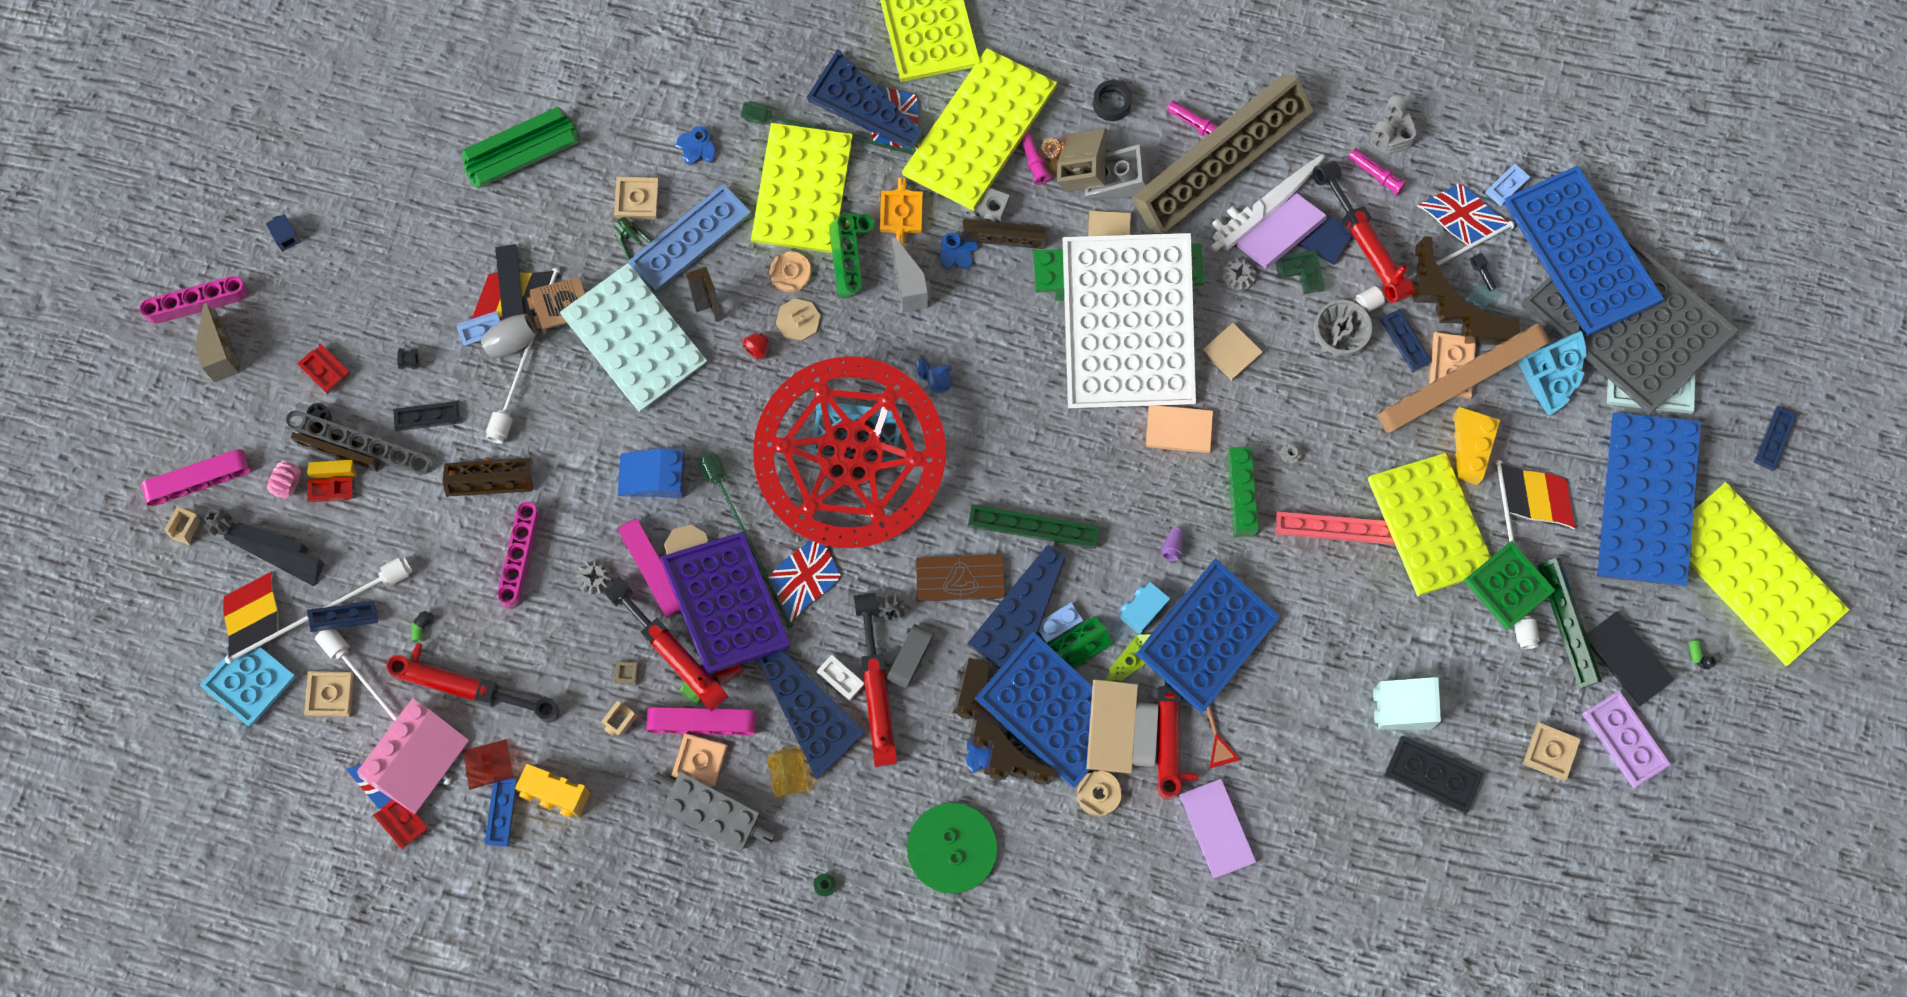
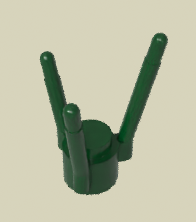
M627 217L620 218L614 224V228L617 231L615 236L621 244L627 261L631 259V256L623 238L629 239L632 237L639 245H642L643 242L635 234L637 232L649 243L653 241L634 222L631 223Z

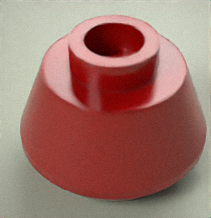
M753 333L743 339L742 345L755 359L763 360L766 358L770 348L768 344L770 341L762 333L759 335Z

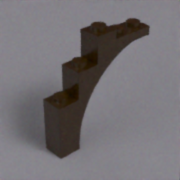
M1424 236L1416 244L1415 254L1418 256V276L1412 282L1414 287L1413 302L1437 303L1436 315L1439 317V323L1463 324L1461 333L1465 337V344L1499 345L1520 333L1518 318L1501 317L1485 312L1466 301L1449 285L1435 261L1431 236Z
M969 657L963 667L953 713L958 714L959 717L964 719H974L968 743L981 750L989 749L984 774L989 775L994 780H1005L1011 773L1016 778H1028L1034 780L1036 784L1049 785L1055 778L1057 769L1037 764L1024 756L1006 738L995 717L974 699L988 683L990 664Z

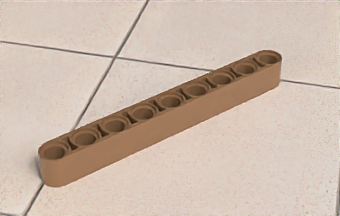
M1541 323L1535 324L1376 415L1386 433H1389L1548 344L1550 340Z

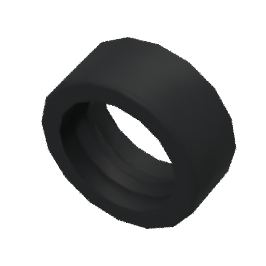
M1104 81L1094 91L1092 103L1094 112L1105 121L1121 120L1130 111L1132 94L1127 85L1120 81ZM1106 92H1117L1124 98V105L1120 109L1110 110L1103 107L1100 98Z

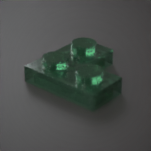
M1316 250L1283 255L1275 262L1279 279L1299 275L1303 294L1325 290Z

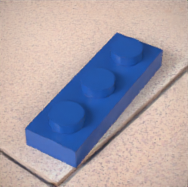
M494 777L485 837L486 846L509 847L517 779Z

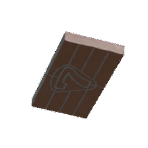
M1003 555L916 558L918 602L1004 599Z

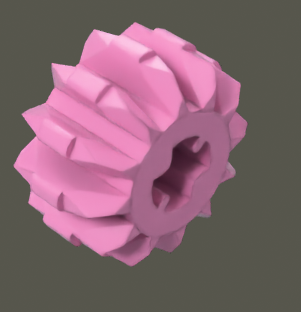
M284 460L279 462L273 469L272 474H270L271 477L268 480L269 484L267 486L269 492L279 498L286 499L290 497L301 479L300 468L291 462Z

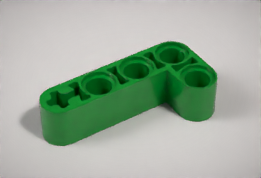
M841 214L829 225L836 290L842 298H850L862 288L857 238H861L874 227L873 219L867 214ZM844 263L849 266V270L845 267Z

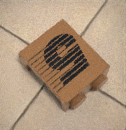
M580 277L530 289V297L527 298L530 310L534 309L535 311L534 323L536 329L541 330L542 335L546 334V329L567 323L560 312L585 294Z

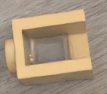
M176 507L165 527V531L171 539L190 546L192 537L201 520L197 515L198 513L193 509L186 507L184 510Z
M617 701L601 723L606 726L604 730L610 735L622 737L639 715L623 703Z

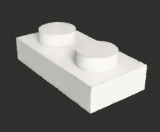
M833 655L817 670L821 677L849 701L865 685L864 682Z

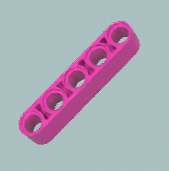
M230 276L146 299L140 304V312L150 323L159 324L202 312L204 303H207L211 309L242 301L248 296V288L239 277ZM236 286H240L238 290L232 291ZM219 292L217 296L212 297L213 293ZM198 297L195 302L191 303L193 298ZM177 303L174 308H170L172 304ZM152 309H156L154 313L149 314Z
M238 449L148 479L141 483L146 504L148 506H156L250 473V467L245 451Z
M523 502L517 508L498 588V599L508 609L516 608L520 604L540 519L537 508L531 502ZM526 511H533V514L530 517H523ZM522 531H529L525 538H519V534ZM516 552H524L520 559H514ZM511 573H519L515 580L509 579ZM514 593L512 600H504L506 594Z
M637 518L617 527L666 619L680 612L681 610L663 565Z
M648 708L646 731L667 734L755 735L756 711L715 709L711 712L709 709Z

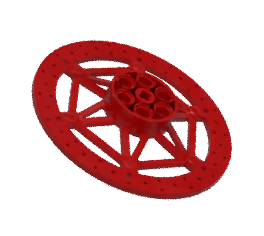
M835 357L819 361L801 369L788 378L771 396L763 409L755 431L753 442L754 470L766 502L779 519L794 532L825 546L849 549L864 548L883 543L900 535L920 519L929 508L938 492L944 475L946 463L945 435L938 412L925 391L907 374L889 364L870 358ZM815 378H819V382H815ZM839 378H861L877 382L887 388L883 394L829 389L827 382ZM896 385L899 386L898 390L894 389ZM809 389H813L816 396L785 438L776 437L779 425L791 405ZM833 397L877 401V403L857 421H851ZM900 397L910 406L920 423L925 440V451H916L895 405ZM827 403L830 404L842 419V422L831 426ZM821 404L825 427L824 435L794 440V436L816 406ZM882 408L876 428L872 430L869 426L865 425V422ZM888 411H891L908 448L907 451L882 443L879 440ZM839 430H846L848 432L844 440L836 438ZM867 432L869 439L866 442L858 441L859 433ZM818 444V454L815 456L795 447ZM827 447L835 449V454L832 457L824 456L823 452ZM850 449L852 452L856 451L853 459L845 458L848 454L847 451ZM870 451L878 453V458L873 462L866 459V455ZM883 451L904 458L883 462ZM775 453H783L804 500L800 507H797L789 499L780 484L775 467ZM792 454L820 464L821 471L811 494L807 492L791 456ZM928 458H931L932 461H931V462H927V459H928ZM906 465L889 491L879 501L875 476L881 469ZM837 466L844 469V473L840 477L832 475L833 469ZM914 467H922L921 478L910 498L896 512L886 516L885 506ZM856 469L865 470V476L862 479L854 478L853 474ZM825 477H828L835 484L817 497ZM870 482L872 502L859 486ZM841 487H851L866 505V508L822 504V502ZM817 510L870 515L872 524L861 527H838L822 523L812 517ZM801 515H804L805 518H804V519H800V516H801ZM880 523H884L885 526L880 527Z

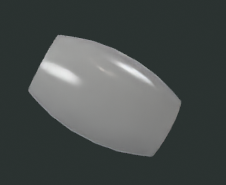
M527 314L515 315L491 327L481 338V343L491 358H501L514 354L528 345L537 335V329Z

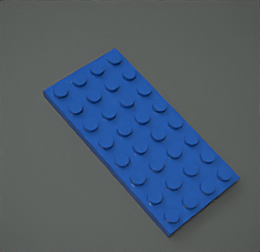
M1578 165L1504 198L1505 206L1587 337L1663 302L1664 298Z
M1613 412L1597 577L1687 586L1701 421Z

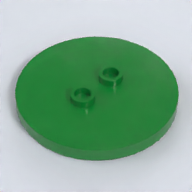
M958 803L937 805L924 812L912 826L907 842L909 864L916 877L930 889L945 894L964 893L980 885L990 874L997 855L995 833L988 820L977 810Z

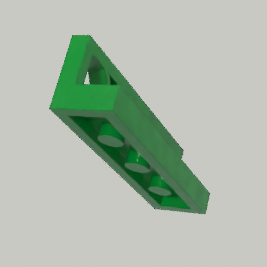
M1094 616L1047 645L1053 650L1059 649L1056 653L1072 668H1075L1113 645L1107 628ZM1094 625L1097 627L1092 631H1087V629ZM1072 638H1077L1076 641L1068 643Z

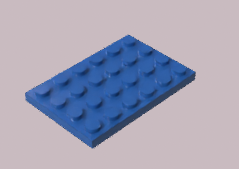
M1215 558L1135 654L1202 713L1216 698L1280 616Z
M1031 632L974 699L1048 767L1057 769L1056 774L1071 788H1075L1088 773L1089 769L1086 768L1093 686L1038 635Z

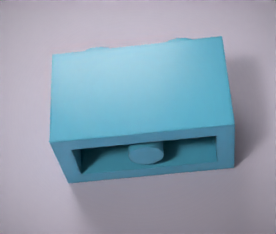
M1151 582L1146 587L1141 585L1134 594L1137 597L1132 602L1128 600L1120 610L1123 612L1120 619L1138 635L1142 634L1170 600L1168 596Z

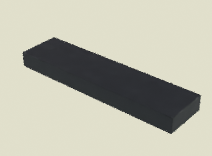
M516 244L495 247L502 318L504 320L511 316L525 314L518 249Z

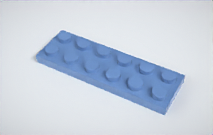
M722 184L632 257L628 263L657 293L749 218L751 212Z

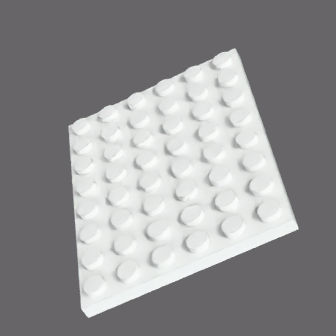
M1191 233L1063 237L1068 408L1196 404Z

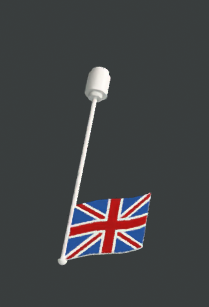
M1460 184L1417 205V207L1434 217L1450 234L1468 245L1436 262L1437 266L1504 230L1515 227L1513 221H1507L1493 212L1473 192ZM1417 273L1409 276L1408 279H1415L1418 276ZM1373 286L1356 295L1353 302L1369 313L1384 305L1386 296L1384 290Z

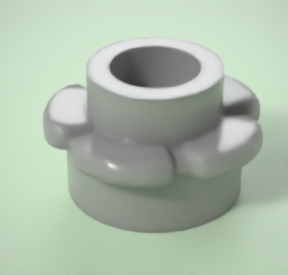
M1290 443L1281 448V458L1285 463L1294 464L1301 458L1302 453L1297 445Z

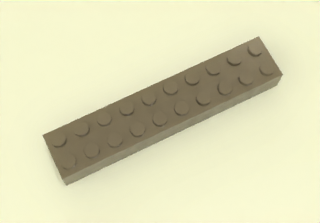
M1281 75L1132 196L1149 230L1164 234L1313 112L1297 77Z

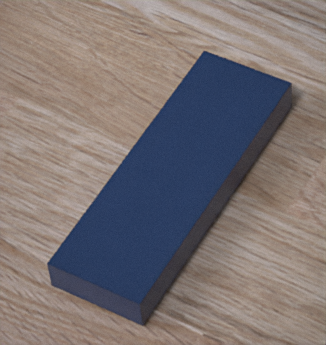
M1400 309L1381 318L1380 321L1412 373L1431 364L1430 357Z
M1779 406L1775 407L1753 463L1771 471L1776 469L1797 414Z
M374 601L307 610L310 632L378 623Z

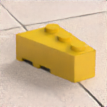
M1458 407L1453 414V421L1455 422L1454 439L1456 440L1457 479L1478 486L1484 478L1500 420Z
M526 764L515 787L520 792L519 797L528 801H532L533 798L541 801L539 805L549 810H552L553 807L560 809V814L570 819L573 818V815L580 818L591 794L584 785L568 782V779L559 778L550 772Z

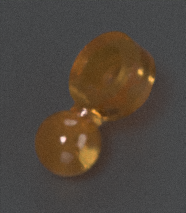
M1050 137L1043 141L1041 150L1045 157L1051 158L1048 166L1049 171L1053 175H1057V163L1063 143L1058 138ZM1053 145L1056 146V150L1054 152L1052 150Z

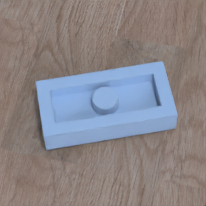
M1514 164L1487 189L1486 194L1499 206H1502L1505 202L1504 198L1515 194L1529 180L1530 176Z
M497 311L456 324L463 345L480 341L491 327L500 322Z
M1069 603L1043 619L1038 634L1048 644L1081 624L1083 619L1073 604Z

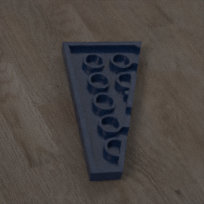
M837 49L808 94L807 101L913 152L923 137V131L905 116L893 102H890L885 97V94L856 69L855 65L850 60L848 61L842 52Z
M1047 544L969 640L968 646L1001 668L1031 632L1038 635L1045 616V610L1048 602L1051 600L1054 586L1058 581L1066 560L1065 555Z
M784 651L759 658L758 661L816 780H818L864 735V731Z

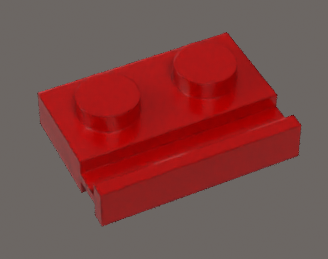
M321 343L318 344L315 350L309 352L297 363L327 395L347 375H350V372Z
M393 799L383 806L380 811L373 814L375 820L401 850L405 849L408 844H411L428 830L426 824L417 814L412 813Z

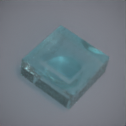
M1479 283L1465 300L1475 307L1484 310L1493 301L1495 295Z

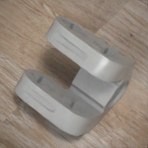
M1395 96L1389 99L1383 113L1384 121L1377 122L1370 138V145L1373 148L1388 155L1410 148L1416 136V129L1410 113L1405 111L1407 103L1403 99ZM1392 126L1398 128L1395 136H1392L1394 132Z

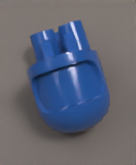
M920 358L915 360L917 375L922 380H928L929 388L933 392L942 393L951 388L952 382L949 373L952 370L951 365L931 368L927 359Z

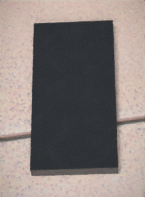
M1618 611L1586 634L1591 649L1639 706L1643 705L1675 680Z
M1401 735L1383 776L1466 815L1484 773Z

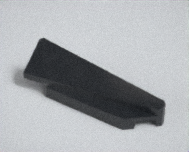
M230 522V530L224 534L225 540L311 586L316 585L325 563L320 558L306 554L308 548L303 543L244 523L234 524Z

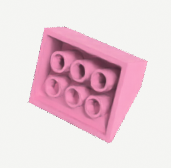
M412 698L358 769L357 773L359 778L416 814L466 747L469 740L434 712Z

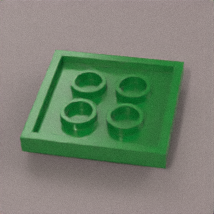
M1510 541L1463 580L1506 630H1509L1555 591L1513 541Z

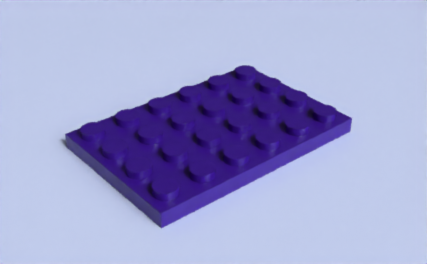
M743 532L661 556L660 561L704 670L708 675L790 649V642Z

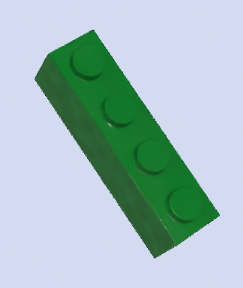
M1230 447L1226 456L1233 537H1253L1258 531L1252 450L1251 447Z

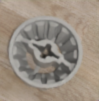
M1349 300L1332 301L1323 306L1317 314L1313 326L1315 342L1322 346L1324 353L1326 351L1332 353V357L1337 358L1340 355L1349 358L1352 354L1360 353L1368 343L1372 333L1371 319L1364 308ZM1335 321L1333 327L1329 326L1331 322ZM1345 324L1344 331L1338 336L1340 328ZM1326 329L1331 331L1332 342L1326 337ZM1352 329L1354 330V338L1350 336ZM1347 339L1351 341L1347 346H1338L1339 343L1345 342Z

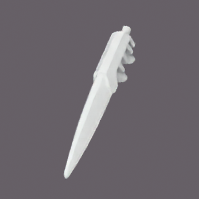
M1324 153L1271 190L1262 199L1257 201L1251 210L1247 206L1243 212L1239 213L1232 206L1227 213L1233 219L1227 225H1223L1219 219H1216L1212 223L1217 230L1212 237L1216 242L1210 246L1211 250L1215 253L1220 248L1225 251L1229 250L1274 213L1312 174L1313 168L1319 165L1325 158Z

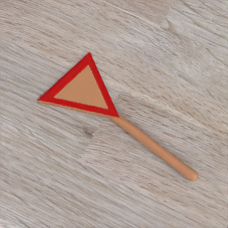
M1209 705L1206 710L1214 734L1210 769L1240 761V758L1218 735Z

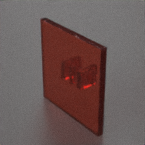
M507 739L463 751L469 790L514 778Z

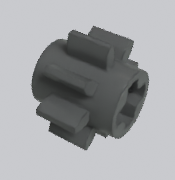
M222 508L219 511L213 509L205 515L204 520L207 523L203 527L213 536L217 534L224 535L230 530L231 523L229 521L233 518Z
M886 595L884 601H879V616H884L886 622H897L900 616H905L904 600L900 601L897 595Z

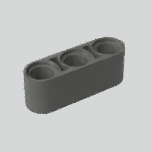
M914 624L888 674L887 680L907 689L935 633Z

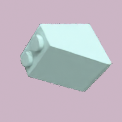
M1438 677L1381 681L1373 690V699L1377 701L1374 721L1378 723V729L1431 730L1441 722Z

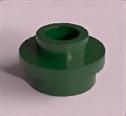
M830 874L819 875L814 881L816 893L823 897L832 895L836 890V880ZM823 881L829 882L827 889L821 887Z

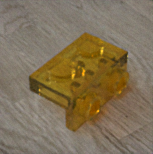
M801 748L777 750L768 755L767 766L771 772V787L776 799L786 795L809 792Z

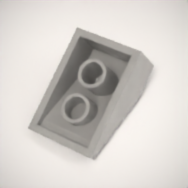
M1140 144L1106 153L1105 186L1084 189L1085 197H1131L1151 182L1149 154Z
M892 238V257L902 311L926 309L928 301L931 300L929 280L925 281L923 271L896 238Z

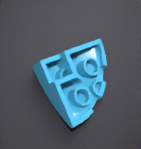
M1582 331L1548 343L1518 360L1529 386L1548 415L1558 411L1570 400L1569 397L1575 388L1580 386L1583 379L1584 371L1582 369L1584 358H1586V346Z

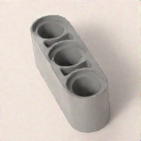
M1136 702L1132 765L1154 767L1158 704Z

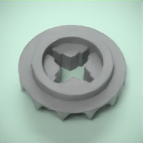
M1235 258L1228 261L1223 267V281L1231 289L1245 290L1255 280L1256 271L1253 265L1247 262L1246 259ZM1240 268H1242L1243 275H1241L1240 278L1236 280V273L1234 271L1237 272Z
M595 560L587 561L582 567H579L576 578L577 584L583 592L597 595L602 593V590L611 583L612 576L610 569L605 563ZM595 569L597 576L601 578L595 579L592 586L591 579L585 576L592 575Z

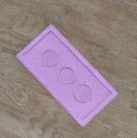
M1296 193L1261 224L1239 240L1237 247L1265 269H1268L1326 220V214Z
M1620 690L1582 713L1633 788L1671 765Z
M1222 779L1179 795L1213 879L1256 863Z

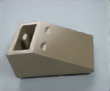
M1106 128L1067 134L1057 163V183L1066 192L1105 186Z
M204 303L195 351L201 368L213 382H217L238 374L236 366L239 365V361L235 353L231 352L230 347L233 345L228 334L225 335L223 330L226 326L222 317L218 316L215 308L211 309L207 303Z

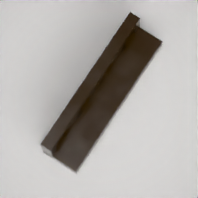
M963 219L961 241L1044 249L1047 234H1045L1046 227Z
M705 266L686 273L696 312L711 308L716 322L721 321L722 317L715 287L707 267Z
M311 426V432L317 434L322 431ZM293 432L290 437L297 446L339 460H353L354 465L377 472L381 463L371 457L300 433ZM333 433L331 436L332 439L335 441H339L343 438L342 436ZM352 441V446L355 448H361L364 445L363 443ZM373 448L375 455H382L384 453L382 449Z
M531 458L444 463L442 483L446 497L532 492ZM518 466H526L525 471H516L514 469ZM496 468H504L501 472L493 471ZM474 469H482L480 473H471ZM451 470L461 471L457 475H449Z

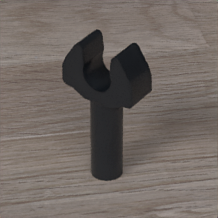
M1479 253L1471 257L1472 268L1479 271L1488 290L1491 291L1497 288L1486 268L1488 261L1485 256Z

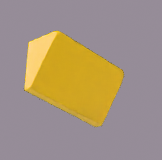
M353 460L309 462L307 474L312 479L357 477Z

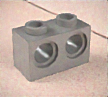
M988 188L974 211L963 205L962 211L970 217H981L984 221L1002 222L1009 205L1010 195ZM997 206L999 210L993 211L990 207Z

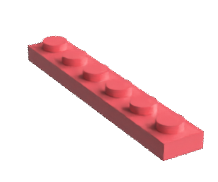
M1288 512L1276 513L1275 535L1395 545L1386 521Z

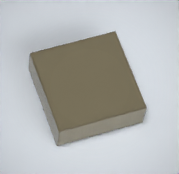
M616 661L614 683L637 685L639 663Z

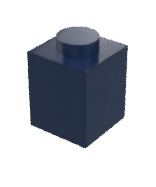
M285 214L275 216L266 223L273 239L282 252L301 243Z

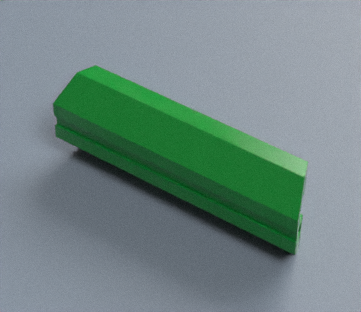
M555 107L463 149L464 171L471 185L480 188L579 143L580 134L573 121L563 109Z

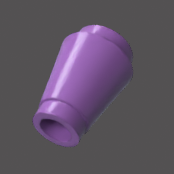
M1179 528L1171 529L1161 548V556L1164 559L1177 561L1182 556L1183 530Z

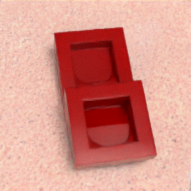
M330 477V479H308L307 502H330L352 499V477Z

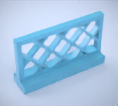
M827 403L829 417L834 422L833 425L842 422V419L830 404ZM837 403L852 421L858 420L872 408ZM821 404L816 406L813 437H820L825 433L820 425V417L822 416ZM882 408L867 420L872 422L875 427ZM898 410L900 417L902 419L903 412ZM888 411L883 427L887 424L896 425V432L890 438H887L881 430L882 436L886 439L883 443H889L891 446L898 448L900 430L891 411ZM819 428L822 431L820 435H818ZM840 430L843 436L839 440H843L847 437L848 432L845 433L844 430ZM861 432L865 438L860 442H865L869 439V435ZM893 438H895L894 445L891 443ZM812 444L811 453L818 454L817 444ZM827 447L823 453L825 455H834L835 451L830 450L832 447ZM848 450V454L845 457L854 458V453H851L852 450ZM871 451L866 455V459L875 461L878 456H874L875 452ZM893 454L892 458L883 457V462L897 460L896 454Z

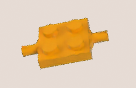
M901 177L898 178V189L881 191L880 232L895 233L896 239L899 242L901 238L902 246L905 245V234L922 232V192L907 190V179L904 177L903 185H901Z

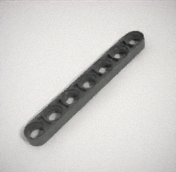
M298 410L291 411L286 416V424L294 432L371 457L374 460L417 475H423L430 469L429 459L421 453ZM292 417H302V423L299 426L291 425L290 420ZM315 423H320L323 425V430L316 434L311 432V426ZM336 430H341L344 433L343 438L339 441H335L331 437L332 433ZM357 437L364 439V445L361 448L352 446V441ZM383 445L385 447L384 453L382 455H375L373 453L374 446ZM403 452L406 455L405 460L400 463L393 460L394 454ZM418 459H423L426 462V466L422 470L414 468V462Z

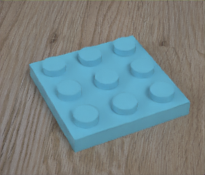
M260 646L232 660V664L226 663L224 658L199 685L250 728L296 678L294 674Z

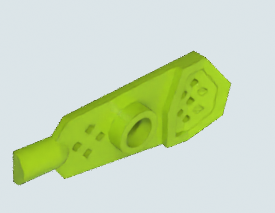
M1150 634L1136 635L1109 668L1110 675L1103 681L1122 682L1146 663L1135 653L1148 639ZM1131 657L1134 663L1128 665L1125 661L1126 658Z

